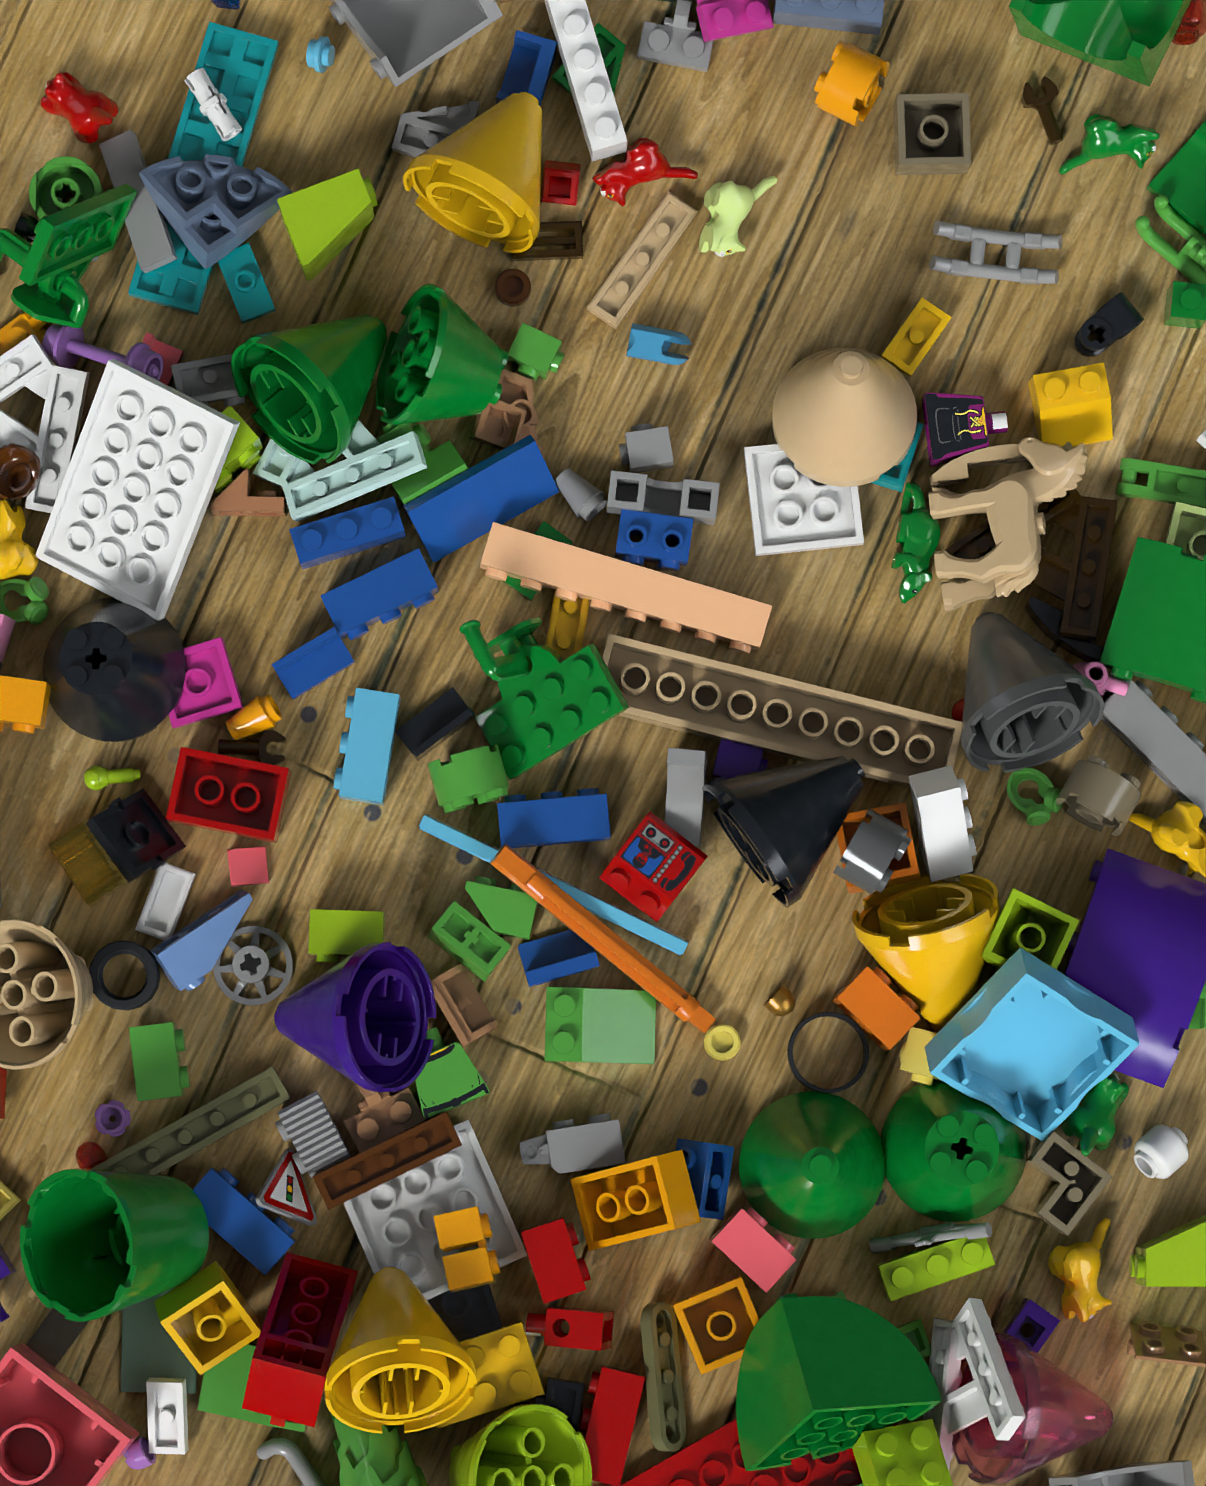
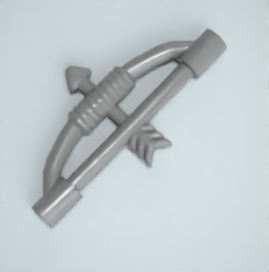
M952 1222L925 1226L917 1231L871 1239L870 1249L872 1253L893 1251L896 1247L915 1245V1247L931 1245L937 1241L965 1237L969 1240L991 1237L992 1227L989 1222L958 1225Z

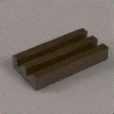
M582 221L540 222L539 232L575 231V236L536 238L531 246L576 245V249L533 250L511 253L512 262L583 259Z

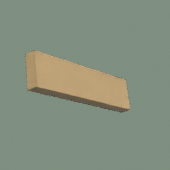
M668 191L591 300L587 310L614 329H617L697 216L698 211Z

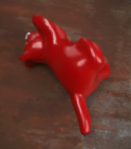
M68 72L57 73L56 77L46 82V96L41 99V107L48 113L67 119L76 138L82 143L91 144L98 140L99 128L102 125L112 124V117H116L118 114L117 103L102 92L85 89Z
M639 138L627 147L624 160L609 163L592 177V180L601 186L600 193L602 196L607 197L611 201L618 202L623 207L626 204L625 196L634 185L661 178L697 179L698 173L688 167H671L667 158L660 152L659 145L648 138Z

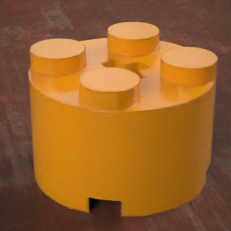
M840 41L832 54L831 61L834 63L829 72L823 71L815 84L814 91L818 92L815 104H817L819 109L858 127L859 120L863 122L876 103L882 90L878 79L880 75L887 77L890 64L888 61L852 43L846 44Z

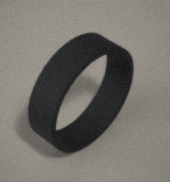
M822 1012L806 1018L795 1028L788 1043V1062L794 1076L807 1088L823 1093L840 1092L854 1085L862 1077L869 1060V1045L863 1030L851 1018L840 1013ZM820 1017H835L847 1022L856 1030L863 1045V1062L860 1070L850 1082L834 1089L816 1087L807 1082L798 1072L793 1060V1045L797 1034L808 1022Z

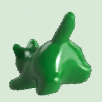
M1094 114L1084 122L1085 133L1081 141V153L1066 160L1059 168V173L1061 175L1066 174L1070 170L1093 159H1103L1123 154L1135 160L1136 165L1142 169L1145 161L1156 150L1155 142L1152 140H1157L1159 133L1153 128L1137 124H1128L1127 126L1120 127L1116 119L1102 114Z
M1111 1073L1106 1079L1090 1089L1082 1098L1077 1108L1061 1124L1066 1136H1075L1081 1139L1080 1150L1084 1156H1088L1093 1148L1099 1151L1108 1148L1116 1132L1114 1117L1128 1096L1130 1088L1127 1083H1121L1115 1073Z

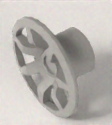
M246 926L235 930L226 944L235 953L232 964L220 967V955L213 967L215 980L219 988L230 999L240 1004L261 1005L274 1000L282 994L292 976L293 959L287 943L277 933L265 927ZM253 933L250 946L241 948L232 941L241 934ZM260 933L270 936L279 945L266 952L260 949ZM282 950L286 958L285 973L271 967L270 962ZM221 973H235L239 978L233 992L225 985ZM267 976L282 978L283 980L279 987L267 995L263 980ZM247 983H254L261 998L247 999L239 996Z

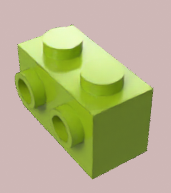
M310 909L308 954L317 955L316 962L338 963L339 956H350L365 945L384 942L385 913L382 911Z

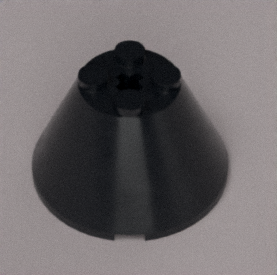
M113 597L86 603L63 619L53 632L46 647L42 672L43 681L51 685L49 702L64 723L88 738L104 742H124L142 737L157 728V725L176 708L182 696L185 673L187 672V660L184 655L183 643L175 628L165 617L157 621L141 609L123 603Z

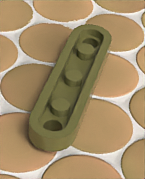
M654 1302L647 1304L643 1308L640 1318L650 1436L653 1445L659 1451H678L685 1443L687 1432L677 1320L675 1311L670 1304Z

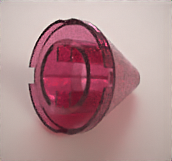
M994 1332L1026 1417L1009 1441L996 1440L988 1417H985L955 1433L952 1444L958 1464L968 1465L972 1471L968 1475L970 1479L982 1484L1000 1485L1104 1436L1113 1424V1413L1105 1400L1019 1338L1011 1334ZM968 1363L958 1388L974 1380Z

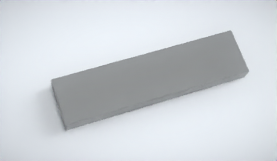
M128 130L100 143L99 145L113 187L116 188L127 183L137 190L125 223L141 270L148 273L178 259L164 216L139 176V171L147 168L136 133Z

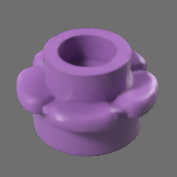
M111 1100L108 1104H101L95 1112V1126L101 1134H109L111 1137L122 1135L125 1132V1127L131 1122L130 1112L125 1110L124 1104L120 1101ZM111 1115L116 1117L115 1122H110L109 1117Z

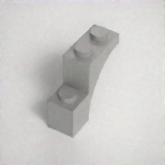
M1191 1460L1135 1462L1106 1470L1075 1471L1048 1478L1049 1486H1195Z

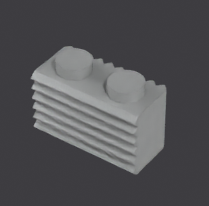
M316 1091L277 1112L280 1120L275 1122L276 1127L285 1142L289 1139L292 1140L297 1150L296 1153L292 1154V1157L301 1174L308 1172L310 1177L313 1178L312 1176L352 1157L319 1092Z

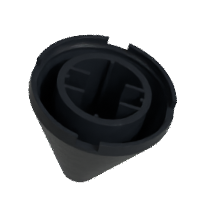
M844 756L719 777L703 786L702 790L707 802L716 797L720 807L713 814L741 857L762 884L767 882L772 887L777 885L780 888L772 895L783 906L789 908L802 898L864 786L861 778L865 776V773L854 758L848 761Z

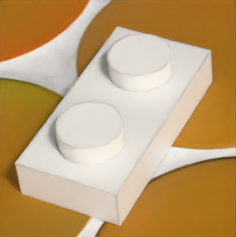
M150 1377L146 1381L149 1454L185 1455L189 1450L186 1378Z

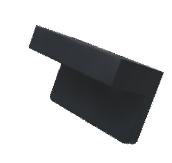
M452 687L396 730L395 733L415 759L419 761L474 719L475 713L465 704Z

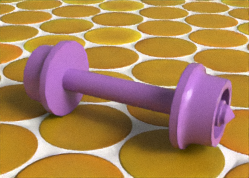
M55 323L48 328L43 339L42 346L56 366L70 368L79 357L106 365L108 360L116 359L157 381L160 380L162 375V356L152 351L150 346L143 342L136 343L131 347L127 355H123L84 343L82 327L74 328Z

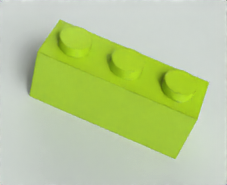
M965 1237L944 1240L875 1264L887 1300L894 1301L994 1266L995 1262L986 1237L971 1240Z

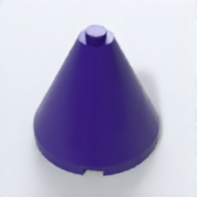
M391 942L371 943L363 946L281 1001L274 1014L276 1027L282 1035L359 1086L374 1092H396L413 1083L424 1069L434 1040L426 1039L428 1018H436L434 991L428 973L420 959L405 946H395Z

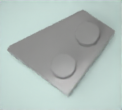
M469 101L466 105L449 108L442 106L432 108L427 112L414 111L401 114L391 147L392 151L416 158L476 118L480 102Z

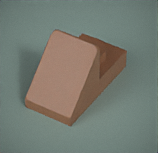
M248 468L211 502L213 516L286 517V501L284 497H278V492L257 491L256 496H250L251 474Z

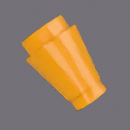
M266 694L263 697L257 695L225 723L232 737L238 740L276 727V722L282 719V714L270 694Z

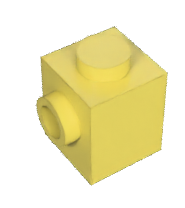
M915 1027L909 1030L907 1042L903 1044L900 1051V1070L911 1073V1081L932 1086L934 1079L942 1081L930 1074L925 1046L937 1034L936 1032Z

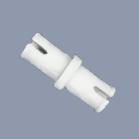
M200 68L189 74L184 81L201 105L199 108L203 116H208L222 141L230 140L238 135L242 127L226 105V97L222 93L219 94L205 69Z

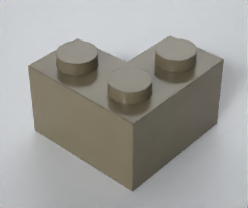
M1054 1131L1044 1141H1040L1026 1159L1027 1162L1055 1182L1033 1212L1062 1235L1068 1236L1112 1178L1109 1173L1088 1157L1082 1155L1079 1150Z

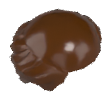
M13 443L0 448V499H21L28 496L35 489L41 466L39 457L33 450Z

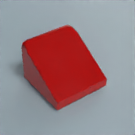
M546 160L543 171L541 202L576 206L581 165L578 163Z

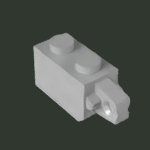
M610 1113L589 1116V1124L575 1126L574 1119L552 1122L553 1130L546 1131L545 1135L520 1142L523 1164H551V1167L560 1174L624 1164L626 1162L619 1119L611 1120Z

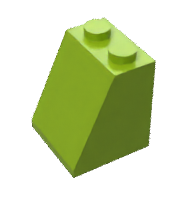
M359 168L277 199L282 219L306 281L314 279L374 219L372 207L378 206L375 198L376 194L370 178L362 179Z
M1012 888L981 956L997 972L1021 947L1057 970L1080 920Z
M1206 1215L1136 1246L1135 1255H1130L1129 1273L1130 1277H1135V1284L1146 1287H1206Z

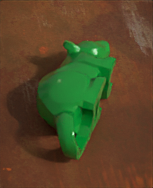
M906 483L896 535V543H901L902 547L901 552L894 553L891 567L897 569L902 566L904 577L898 591L899 598L903 604L915 597L924 585L931 581L932 574L927 570L930 558L935 552L941 536L937 519L934 520L930 511L925 507L922 489L916 483ZM913 498V506H912L911 512L909 513L908 511H909L910 502H911V499Z

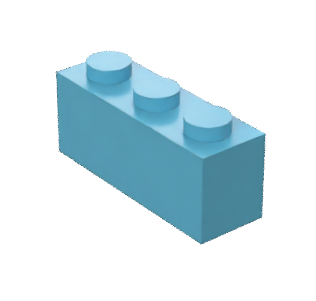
M356 688L355 697L348 696L345 717L351 718L349 732H342L339 753L345 754L343 768H336L333 789L339 790L340 799L384 805L401 699L399 694Z

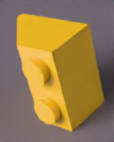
M1104 362L1037 374L1031 377L1028 382V388L1040 441L1064 446L1067 442H1070L1075 447L1082 443L1089 445L1113 440L1111 395Z

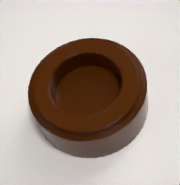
M518 269L503 271L495 282L497 298L507 306L516 307L522 305L528 300L531 293L529 277Z

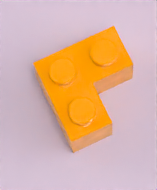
M0 675V732H3V726L11 727L12 731L28 734H34L35 728L45 729L51 685L45 681Z

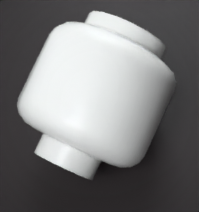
M1164 1124L1155 1125L1134 1145V1162L1136 1166L1149 1178L1166 1179L1170 1177L1189 1158L1187 1137L1177 1127L1171 1128Z

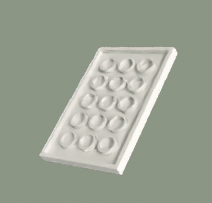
M116 359L108 360L35 557L123 603L139 608L157 621L164 619L240 422Z

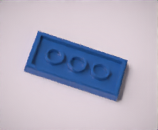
M530 434L405 504L404 508L433 562H436L488 533L493 522L504 524L559 493V490L536 441Z

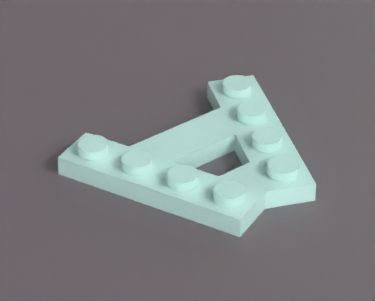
M358 419L350 443L343 452L347 459L315 472L307 462L289 454L270 438L253 474L262 480L283 488L291 518L299 522L428 467L419 437L415 432H409L380 444Z

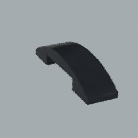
M1034 597L1027 601L1024 607L1037 627L1048 638L1070 654L1086 662L1100 663L1104 647L1088 640L1060 637L1061 626H1059V623L1063 617V611Z

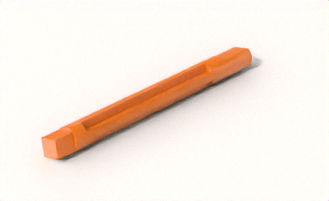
M505 843L490 861L491 865L683 1022L688 1021L701 1033H706L716 1018L703 1009L696 998Z

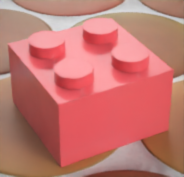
M738 1207L709 1240L767 1293L797 1260L791 1255L795 1248L778 1233L772 1237L764 1229L768 1222L753 1208L749 1207L745 1211Z

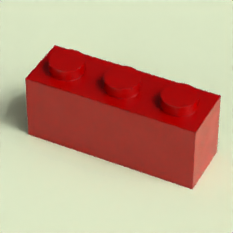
M601 1365L600 1373L592 1372L588 1393L594 1394L591 1409L584 1408L579 1430L586 1431L584 1440L591 1460L592 1481L613 1486H620L645 1381V1375L605 1365Z

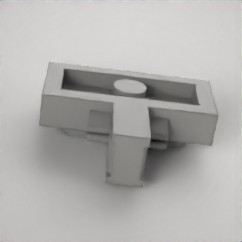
M677 0L674 18L665 17L664 25L644 21L637 59L702 72L708 71L713 41L704 43L702 32L695 31L697 23L688 21L692 2Z

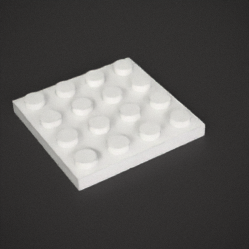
M469 1120L454 1126L462 1146L344 1202V1206L373 1273L375 1274L384 1267H396L403 1270L426 1300L450 1291L443 1265V1256L479 1248L478 1245L447 1252H443V1249L440 1250L433 1218L435 1215L478 1206L481 1214L487 1213L489 1216L493 1237L486 1238L488 1250L496 1251L499 1267H504L528 1256Z

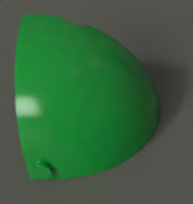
M795 1293L780 1296L753 1328L740 1363L736 1392V1417L739 1444L745 1470H764L791 1465V1459L799 1458L808 1453H811L813 1460L852 1448L863 1432L894 1426L893 1423L904 1419L906 1416L910 1421L915 1420L942 1401L936 1381L928 1365L915 1346L900 1330L885 1318L864 1306L828 1296L798 1297Z

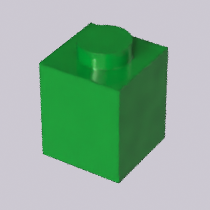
M1173 281L1167 289L1164 325L1200 329L1206 321V284Z

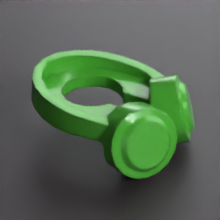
M32 577L28 581L9 579L1 582L0 614L15 620V623L29 621L32 625L42 623L49 613V607L44 602L49 595L46 583L39 577ZM15 590L20 596H28L31 602L28 605H20L16 611H10L5 606L4 598L7 592Z
M1024 768L1014 771L1008 779V797L1014 807L1025 814L1026 822L1029 825L1038 826L1048 822L1051 813L1059 812L1063 805L1062 803L1058 806L1056 803L1061 789L1054 788L1049 778L1036 769ZM1026 780L1036 782L1039 787L1038 794L1044 799V804H1036L1032 799L1020 797L1018 794L1019 785Z

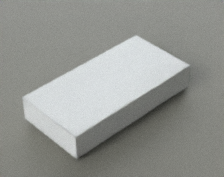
M168 863L160 866L156 872L135 930L164 941L174 935L196 874Z

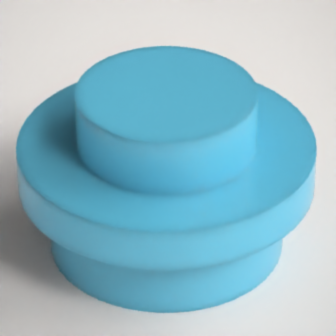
M320 36L318 39L310 40L306 52V62L309 68H314L316 72L324 73L328 66L331 67L333 65L335 47L330 44L328 37Z

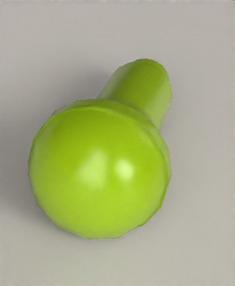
M93 765L84 774L86 786L95 791L103 789L108 784L129 783L140 780V769L133 768L107 770L101 766Z

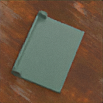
M172 1289L123 1309L121 1392L147 1393L146 1381L150 1377L186 1378L187 1393H196L197 1370L160 1323L154 1304L155 1300Z

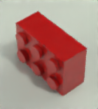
M180 747L166 819L173 823L277 843L292 772L286 767Z

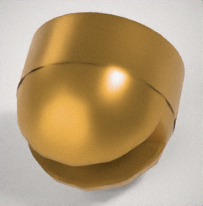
M782 984L763 1006L776 1016H786L794 1010L796 1004L795 997Z

